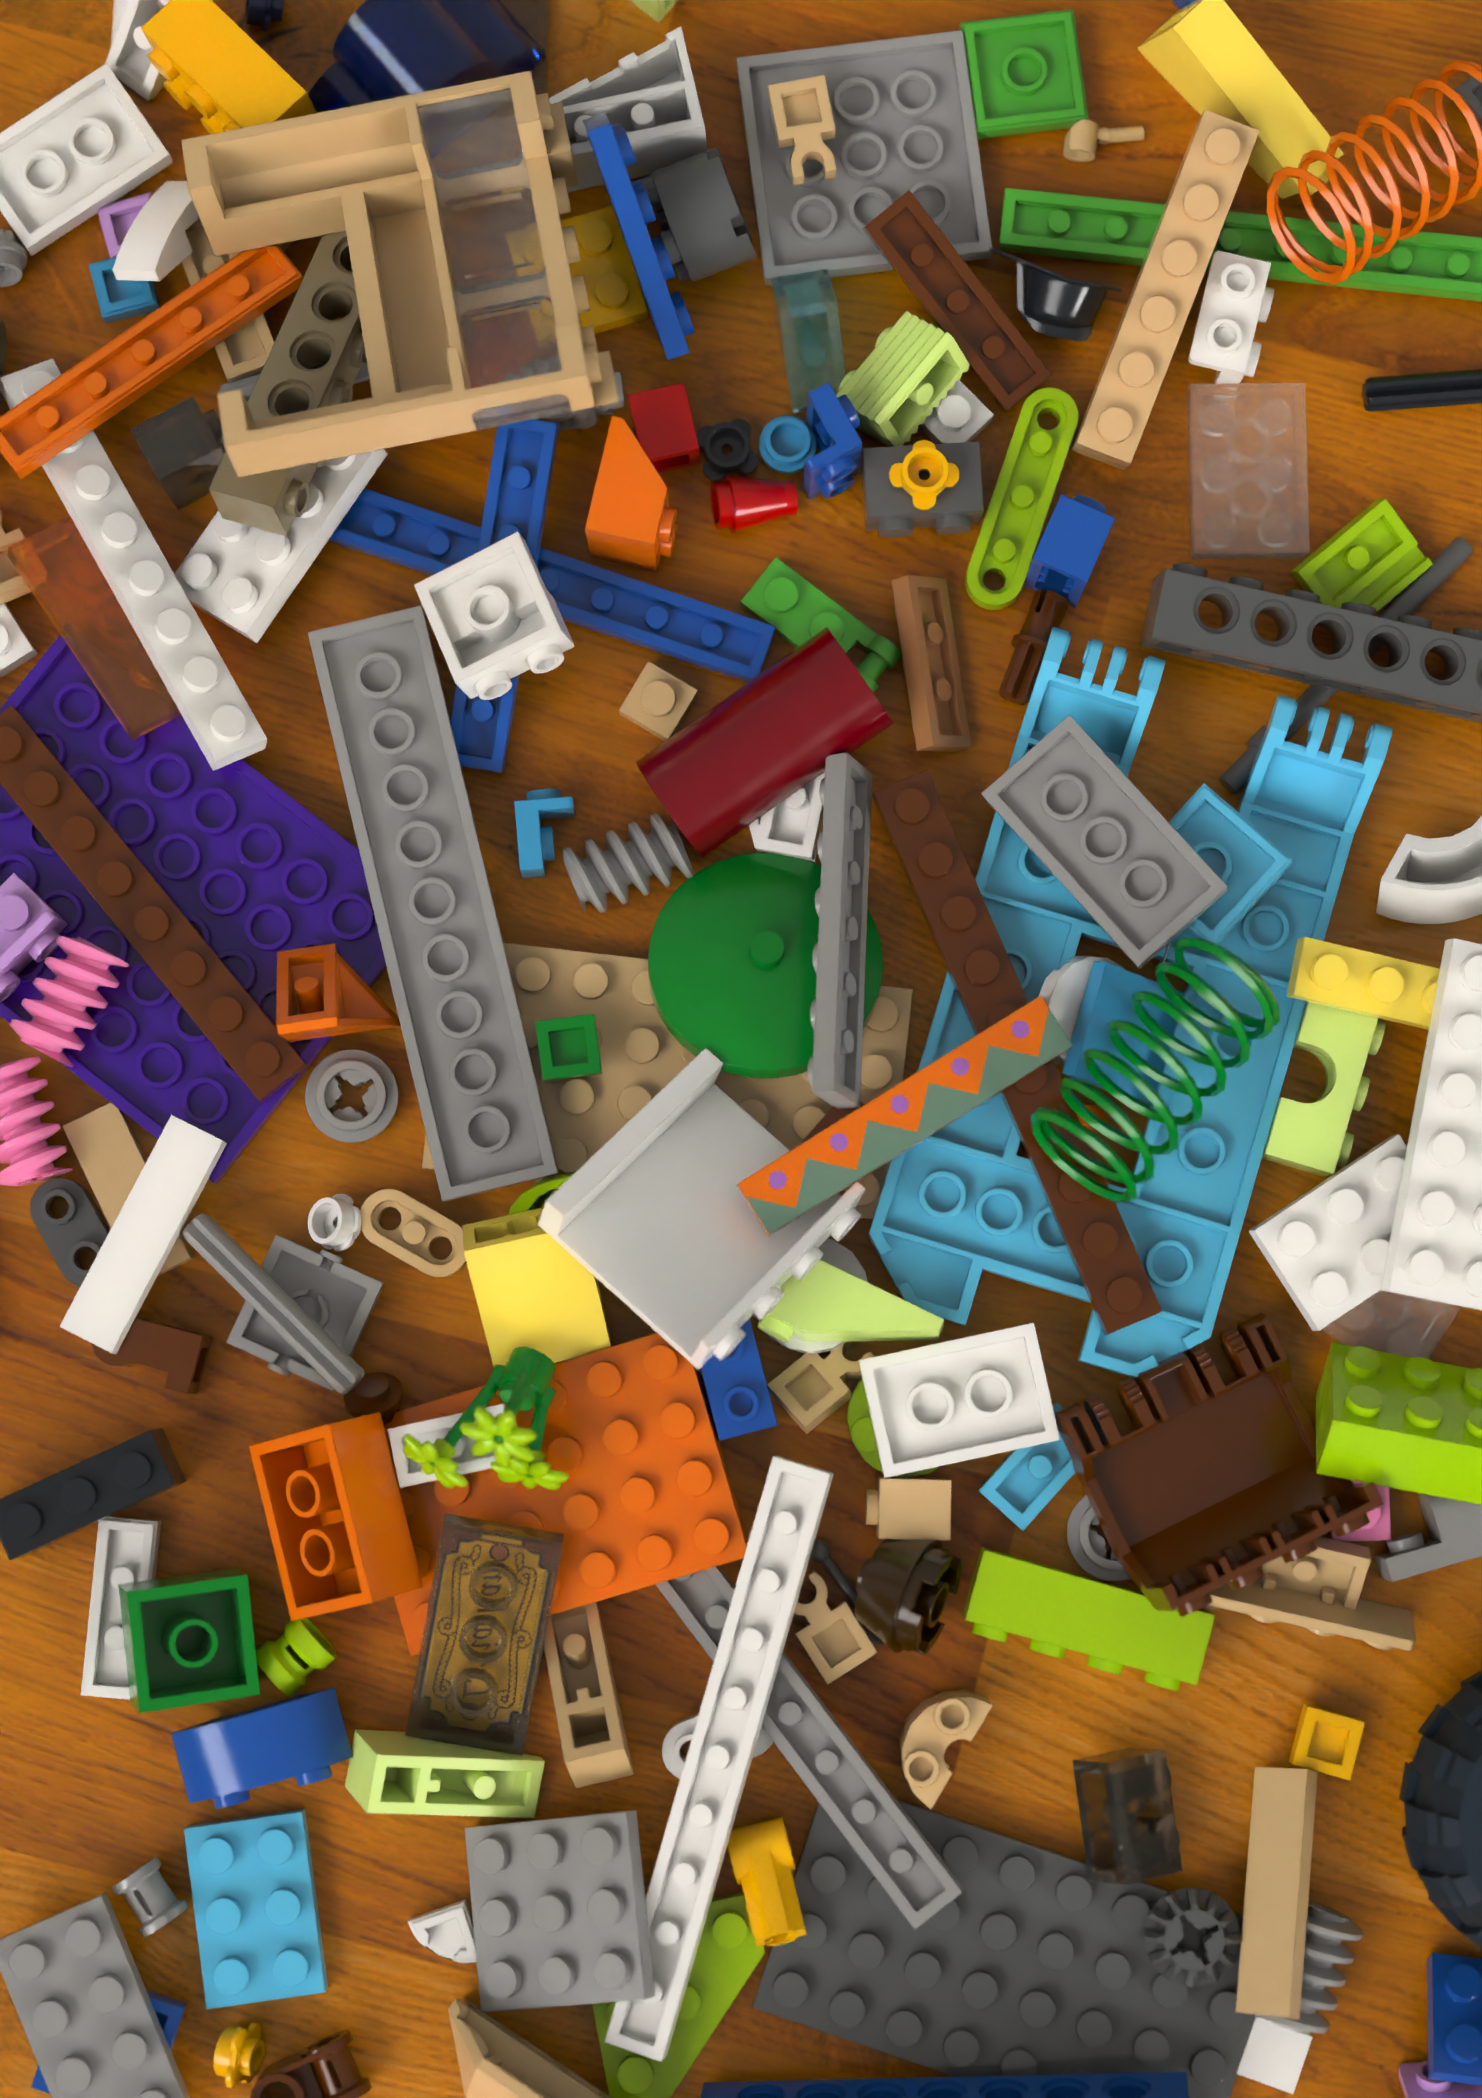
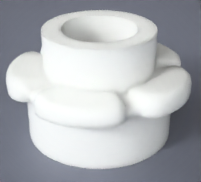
M336 1194L333 1198H321L310 1210L308 1217L310 1236L315 1242L321 1244L326 1249H332L333 1247L335 1251L348 1249L361 1231V1212L358 1207L353 1206L354 1202L350 1196Z

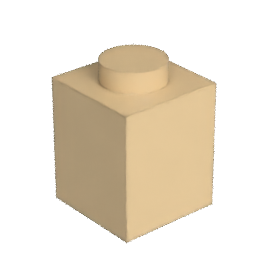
M878 1476L877 1489H866V1525H877L876 1536L879 1539L951 1541L952 1480L935 1477L884 1478L883 1476Z

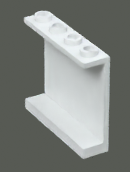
M707 1048L691 1061L546 1200L538 1225L698 1370L713 1355L722 1361L735 1349L746 1334L740 1327L753 1314L759 1320H762L774 1309L785 1294L779 1287L791 1275L800 1281L813 1269L823 1256V1253L818 1248L829 1236H832L838 1242L851 1230L861 1217V1214L855 1208L866 1190L860 1183L856 1182L843 1196L839 1193L768 1237L738 1189L737 1184L790 1150L715 1085L723 1063Z

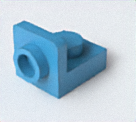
M559 789L529 791L526 793L527 800L514 801L519 865L522 879L545 877L544 861H555L552 826L541 827V820L575 817L573 797H561V790Z

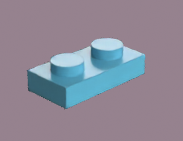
M1057 1402L1052 1405L1054 1413L1064 1409ZM1060 1433V1440L1012 1450L977 1489L1022 1531L1075 1473L1072 1458Z

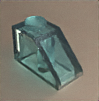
M827 269L770 279L778 338L793 413L807 411L808 393L828 382L835 394H837L841 381L846 376L837 299Z

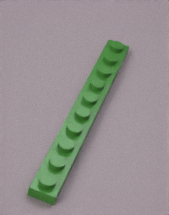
M1005 188L998 250L1142 266L1165 204ZM1229 211L1205 273H1209L1214 253L1216 251H1223L1271 263L1268 279L1482 302V238L1420 231L1404 241L1397 240L1389 253L1376 259L1369 258L1361 271L1350 275L1347 280L1333 285L1316 281L1297 269L1284 254L1276 240L1268 215ZM1284 217L1286 224L1298 242L1315 258L1328 265L1343 266L1347 259V251L1335 246L1318 230L1312 220ZM1325 221L1334 232L1345 240L1340 223ZM1351 224L1356 247H1363L1364 228L1361 225ZM1373 234L1372 247L1383 243L1385 239Z

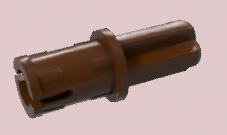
M1042 589L1035 590L1029 613L1020 634L1014 635L1011 641L1015 650L999 689V694L1003 699L1023 706L1029 702L1052 627H1060L1070 604L1062 595L1047 590L1046 594Z

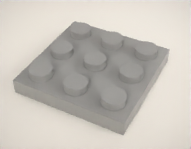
M636 1810L465 1828L481 2012L645 2000L655 1997Z

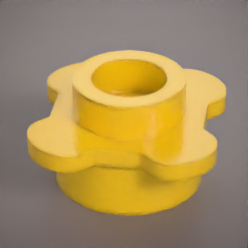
M920 440L913 445L912 451L907 454L903 463H895L891 466L889 480L894 487H902L912 497V503L915 508L929 510L935 506L936 497L946 487H954L957 484L959 469L954 463L947 462L944 455L936 449L934 443L928 440ZM920 471H928L930 477L927 480L920 479L918 475Z
M252 2022L248 2029L227 2027L218 2039L214 2053V2071L217 2076L225 2077V2083L228 2088L235 2089L239 2082L249 2084L262 2067L265 2056V2044L263 2040H260L261 2026L258 2023Z

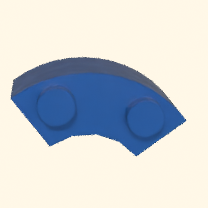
M334 1687L298 1694L256 1708L216 1717L171 1733L189 1803L213 1799L216 1809L229 1807L251 1799L249 1789L295 1777L297 1786L329 1778L332 1776L330 1765L353 1757Z

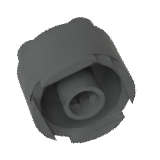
M717 146L651 172L652 175L641 179L653 211L656 213L662 228L660 234L671 263L675 266L681 283L688 280L695 282L757 258L748 228L734 190L726 176V169Z

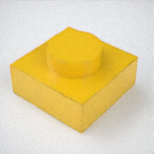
M1303 1704L1288 1762L1292 1765L1350 1781L1365 1722L1357 1718Z

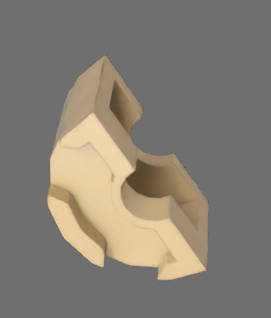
M967 1689L944 1691L931 1698L923 1699L907 1716L899 1738L900 1763L913 1794L928 1808L932 1809L952 1775L949 1764L944 1760L946 1748L951 1742L958 1739L973 1740L993 1706L988 1697Z

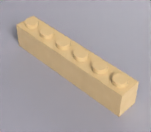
M1204 110L1198 120L1071 451L1123 471L1131 464L1258 137L1259 130L1208 110Z

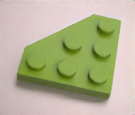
M743 1891L713 1897L711 1900L668 2054L662 2062L606 2043L605 2039L616 2002L592 2004L609 2096L612 2098L671 2097L765 1954V1947H757L754 1935H752Z

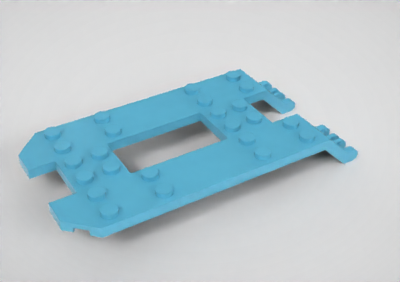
M1052 627L1008 769L1070 715L1123 774L1128 777L1157 694L1166 660L1150 655L1144 658L1138 680H1140L1139 686L1134 696L1114 690L1118 676L1122 674L1128 652H1126V648L1114 645L1101 686L1092 683L1103 641L1093 638L1091 641L1088 640L1082 659L1084 665L1080 678H1074L1058 673L1062 657L1065 658L1072 635L1069 634L1070 631ZM1278 694L1265 735L1242 792L1237 812L1292 858L1293 864L1219 945L1240 957L1270 987L1279 1005V1023L1263 1039H1249L1250 1053L1249 1060L1236 1068H1225V1090L1217 1096H1201L1203 1105L1201 1119L1193 1125H1177L1178 1148L1169 1154H1152L1154 1159V1176L1146 1183L1136 1184L1137 1198L1130 1202L1115 1201L1162 1312L1105 1335L1092 1308L1077 1361L1136 1378L1139 1377V1373L1159 1366V1362L1179 1352L1189 1350L1211 1337L1306 1005L1304 1000L1286 996L1297 939L1308 937L1324 941L1355 831L1386 757L1392 735L1391 727L1374 723V725L1369 727L1364 742V755L1361 763L1341 757L1354 727L1355 720L1353 716L1340 713L1327 753L1318 750L1324 736L1330 709L1321 706L1313 709L1307 731H1309L1305 745L1301 746L1285 741L1289 725L1292 724L1298 706L1296 699ZM995 811L975 881L1029 1003L1039 996L1043 983L1054 969H1061L1064 964L1069 962L1066 960L1075 957L1080 937L1117 948L1119 946ZM1187 927L1170 942L1164 962L1176 964L1174 944L1179 939L1199 937ZM1166 946L1153 958L1161 961ZM1188 947L1183 951L1184 958L1192 972L1215 988L1233 1008L1254 1018L1263 1019L1264 1015L1259 1002L1246 983L1228 965L1214 954L1196 947ZM948 971L917 1072L975 1037ZM1187 982L1183 997L1208 1016L1231 1026L1224 1014L1214 1009L1200 997ZM1192 1018L1207 1034L1218 1050L1221 1059H1232L1239 1053L1240 1043L1238 1039L1222 1035ZM1176 1021L1172 1035L1183 1043L1206 1054L1200 1043ZM1244 1025L1245 1031H1255L1257 1029ZM1170 1046L1168 1047L1187 1069L1197 1087L1208 1088L1215 1083L1216 1071L1214 1067L1198 1063ZM1164 1061L1161 1072L1181 1082L1177 1074ZM1158 1083L1156 1091L1168 1106L1172 1115L1184 1117L1192 1111L1190 1095L1174 1091ZM1000 1093L890 1160L868 1233L874 1248L903 1300L946 1321L965 1326L982 1270L1091 1303L1029 1159L1016 1156L1020 1138ZM1148 1118L1143 1137L1148 1144L1161 1146L1168 1140V1130L1164 1123ZM1140 1152L1137 1153L1132 1175H1137L1144 1170V1161ZM1107 1183L1108 1187L1115 1191L1125 1192L1127 1190Z

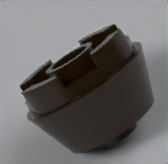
M885 1539L878 1546L872 1557L864 1562L856 1581V1591L858 1592L855 1605L856 1618L895 1653L903 1650L908 1652L913 1650L926 1654L935 1644L945 1624L938 1620L944 1610L948 1593L957 1594L962 1569L961 1559L949 1554L948 1550L942 1548L939 1540Z

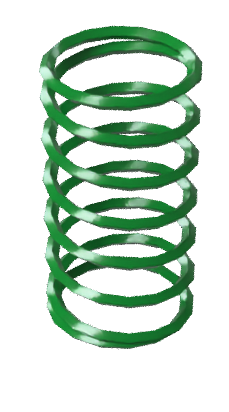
M1181 938L1174 944L1176 964L1160 963L1155 966L1158 985L1172 1002L1147 991H1137L1131 995L1134 1012L1156 1037L1182 1055L1198 1063L1214 1067L1216 1081L1208 1088L1197 1087L1195 1081L1180 1060L1146 1030L1124 1020H1112L1107 1024L1112 1043L1136 1068L1158 1083L1174 1091L1190 1095L1192 1100V1111L1184 1117L1172 1115L1159 1093L1137 1071L1113 1054L1100 1049H1088L1083 1052L1087 1070L1106 1091L1130 1109L1151 1120L1166 1125L1168 1140L1161 1146L1148 1144L1134 1122L1113 1101L1088 1083L1075 1078H1064L1059 1081L1064 1100L1087 1124L1120 1145L1141 1153L1144 1161L1143 1171L1137 1175H1132L1127 1165L1111 1147L1092 1131L1059 1110L1050 1107H1040L1030 1116L1033 1135L1043 1151L1072 1179L1091 1192L1108 1200L1118 1202H1130L1137 1198L1136 1184L1146 1183L1154 1176V1159L1152 1154H1169L1178 1148L1177 1125H1193L1200 1120L1203 1106L1201 1096H1217L1225 1090V1068H1236L1249 1060L1250 1053L1249 1039H1263L1279 1023V1005L1270 987L1247 963L1221 945L1203 938ZM1188 947H1196L1214 954L1228 965L1246 983L1259 1002L1264 1015L1263 1019L1254 1018L1233 1008L1215 988L1192 972L1184 958L1183 951ZM1165 973H1172L1187 981L1200 997L1214 1009L1224 1014L1231 1026L1208 1016L1188 1002L1172 986ZM1141 1002H1149L1169 1014L1200 1043L1206 1054L1183 1043L1166 1031L1150 1016ZM1192 1018L1222 1035L1238 1039L1240 1043L1239 1053L1232 1059H1221L1218 1050L1207 1034ZM1244 1025L1257 1029L1255 1031H1245ZM1118 1030L1125 1031L1139 1039L1157 1053L1177 1074L1181 1082L1161 1072L1140 1057L1125 1042ZM1094 1059L1104 1062L1126 1077L1146 1096L1155 1109L1121 1089L1100 1069ZM1071 1089L1079 1091L1102 1107L1129 1136L1114 1129L1094 1115L1079 1101ZM1050 1122L1069 1130L1087 1142L1114 1169L1092 1159L1073 1146L1056 1131ZM1051 1141L1085 1168L1102 1177L1125 1183L1127 1190L1119 1192L1098 1183L1065 1158Z

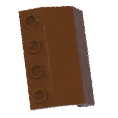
M1259 1313L1239 1323L1237 1330L1235 1327H1231L1219 1334L1223 1351L1237 1377L1225 1384L1210 1353L1202 1344L1186 1350L1187 1354L1179 1352L1159 1362V1366L1139 1373V1377H1136L1135 1381L1128 1377L1118 1382L1119 1398L1134 1426V1429L1120 1435L1110 1415L1108 1406L1096 1393L1083 1400L1084 1407L1077 1402L1054 1413L1057 1429L1072 1458L1074 1471L1116 1559L1156 1610L1173 1611L1177 1609L1179 1616L1193 1613L1213 1602L1209 1592L1227 1583H1230L1232 1589L1235 1590L1259 1580L1266 1575L1262 1567L1263 1565L1282 1556L1285 1563H1289L1318 1549L1314 1539L1334 1530L1337 1537L1362 1528L1370 1522L1366 1513L1384 1504L1373 1482L1353 1484L1348 1479L1316 1473V1430L1292 1382L1289 1358L1272 1323L1263 1313Z

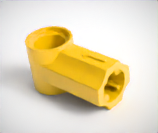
M783 1817L731 1830L727 1844L737 1884H742L748 1919L757 1947H774L793 1942L800 1936L806 1935L807 1932L792 1874L796 1867Z

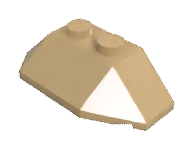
M466 1998L455 1999L448 2009L465 2098H612L488 2013L481 2012L479 2007Z

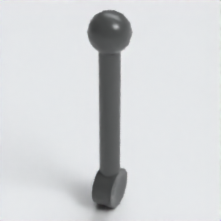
M815 1540L810 1559L823 1565L855 1609L857 1591L831 1558L830 1545L824 1540ZM867 1629V1635L873 1643L878 1645L885 1644Z

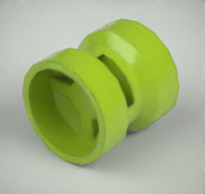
M308 1618L290 1620L284 1625V1634L276 1641L268 1640L256 1650V1659L260 1668L289 1697L294 1696L306 1685L307 1675L314 1669L323 1670L337 1658L336 1651L330 1642Z

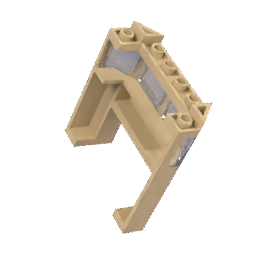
M531 71L181 140L188 190L215 257L346 231L372 398L254 421L241 389L217 394L224 446L238 477L619 402L610 352L598 353L593 326L581 327L579 313L590 311L583 275L572 277L570 263L581 261L574 226L563 228L560 215L571 212L567 187L578 185L562 102L550 104L548 93L536 95Z

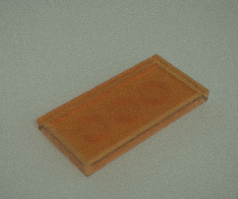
M71 517L8 546V558L131 740L181 715Z

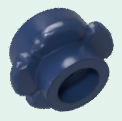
M246 0L245 23L262 26V31L267 32L271 21L281 23L284 0Z

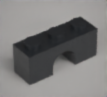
M163 1428L142 1433L1 1498L0 1540L9 1561L29 1555L78 1532L80 1529L126 1508L133 1507L185 1483L186 1480Z

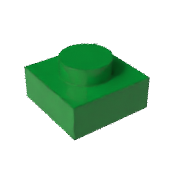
M594 1014L535 1022L544 1082L602 1074Z

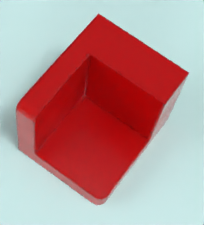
M682 383L628 395L635 437L658 473L700 464L699 444L686 388Z

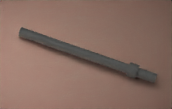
M1456 537L1432 561L1433 565L1415 579L1378 617L1397 621V617L1400 615H1412L1473 553L1470 544L1463 538ZM1371 639L1368 646L1369 656L1371 657L1384 643ZM1310 685L1296 699L1298 703L1296 714L1292 724L1289 725L1285 741H1289L1310 719L1314 708L1322 707L1337 691ZM1263 725L1246 742L1248 749L1219 778L1224 788L1234 795L1247 782L1265 735L1266 725Z

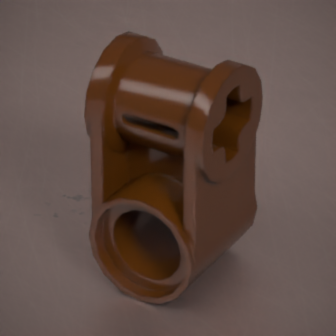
M344 2030L316 2041L301 2052L269 2065L258 2077L251 2091L250 2098H265V2086L277 2081L289 2085L295 2093V2098H358L367 2093L372 2086L368 2078L361 2077L348 2045L353 2040L349 2030Z

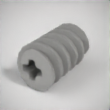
M656 812L650 814V833L647 834L635 821L628 823L627 842H624L613 830L607 831L605 851H602L591 838L587 839L584 843L585 859L582 860L569 847L563 849V861L585 916V902L590 901L600 913L607 912V893L610 892L623 905L629 903V885L632 883L644 896L650 895V876L655 875L665 887L672 886V867L677 866L688 879L693 877L694 872L672 818L671 824L667 825Z
M1308 1899L1300 2019L1260 2017L1302 2034H1308L1309 2032L1326 2033L1329 2030L1330 2024L1317 2009L1334 2010L1337 2008L1338 2000L1325 1986L1342 1987L1345 1985L1346 1976L1333 1964H1351L1354 1961V1953L1342 1943V1940L1359 1941L1362 1939L1363 1931L1342 1913Z

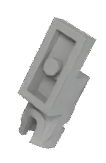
M1417 1493L1430 1539L1424 1540L1422 1533L1416 1532L1388 1540L1389 1551L1374 1555L1380 1578L1394 1582L1482 1556V1505Z

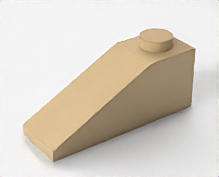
M590 1603L543 1617L541 1632L564 1761L575 1788L634 1775L623 1715L598 1603Z

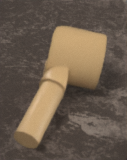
M1080 120L1071 127L1065 136L1064 157L1075 162L1092 161L1096 156L1097 144L1142 141L1145 134L1143 126L1099 128L1098 124L1093 121Z

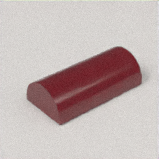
M826 627L636 761V764L675 824L695 850L704 857L824 773L827 756L846 752L851 754L894 723L843 648Z

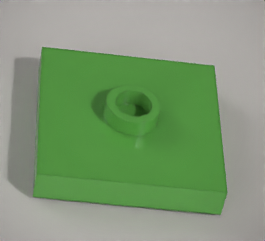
M1074 9L960 23L959 30H963L977 139L1071 128L1076 122L1089 119Z

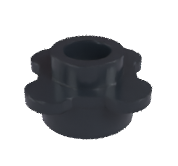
M734 419L731 422L719 423L713 427L704 426L697 432L698 444L703 449L706 460L703 466V473L709 480L718 482L725 475L739 471L748 475L753 473L758 467L759 458L751 450L749 439L751 426L747 421ZM726 445L731 446L733 449L729 455H725L722 452V448Z

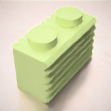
M905 311L894 326L887 327L881 332L874 350L859 368L846 374L841 381L839 392L836 396L838 398L845 394L851 401L861 423V426L856 429L888 447L904 446L905 442H910L911 434L917 433L918 426L925 423L926 416L932 415L933 408L939 407L940 399L946 398L947 391L954 388L955 381H960L962 373L968 372L969 362L955 339L948 332H944L939 327L936 328L933 324H928L924 319L920 320L916 315L913 316L908 311Z

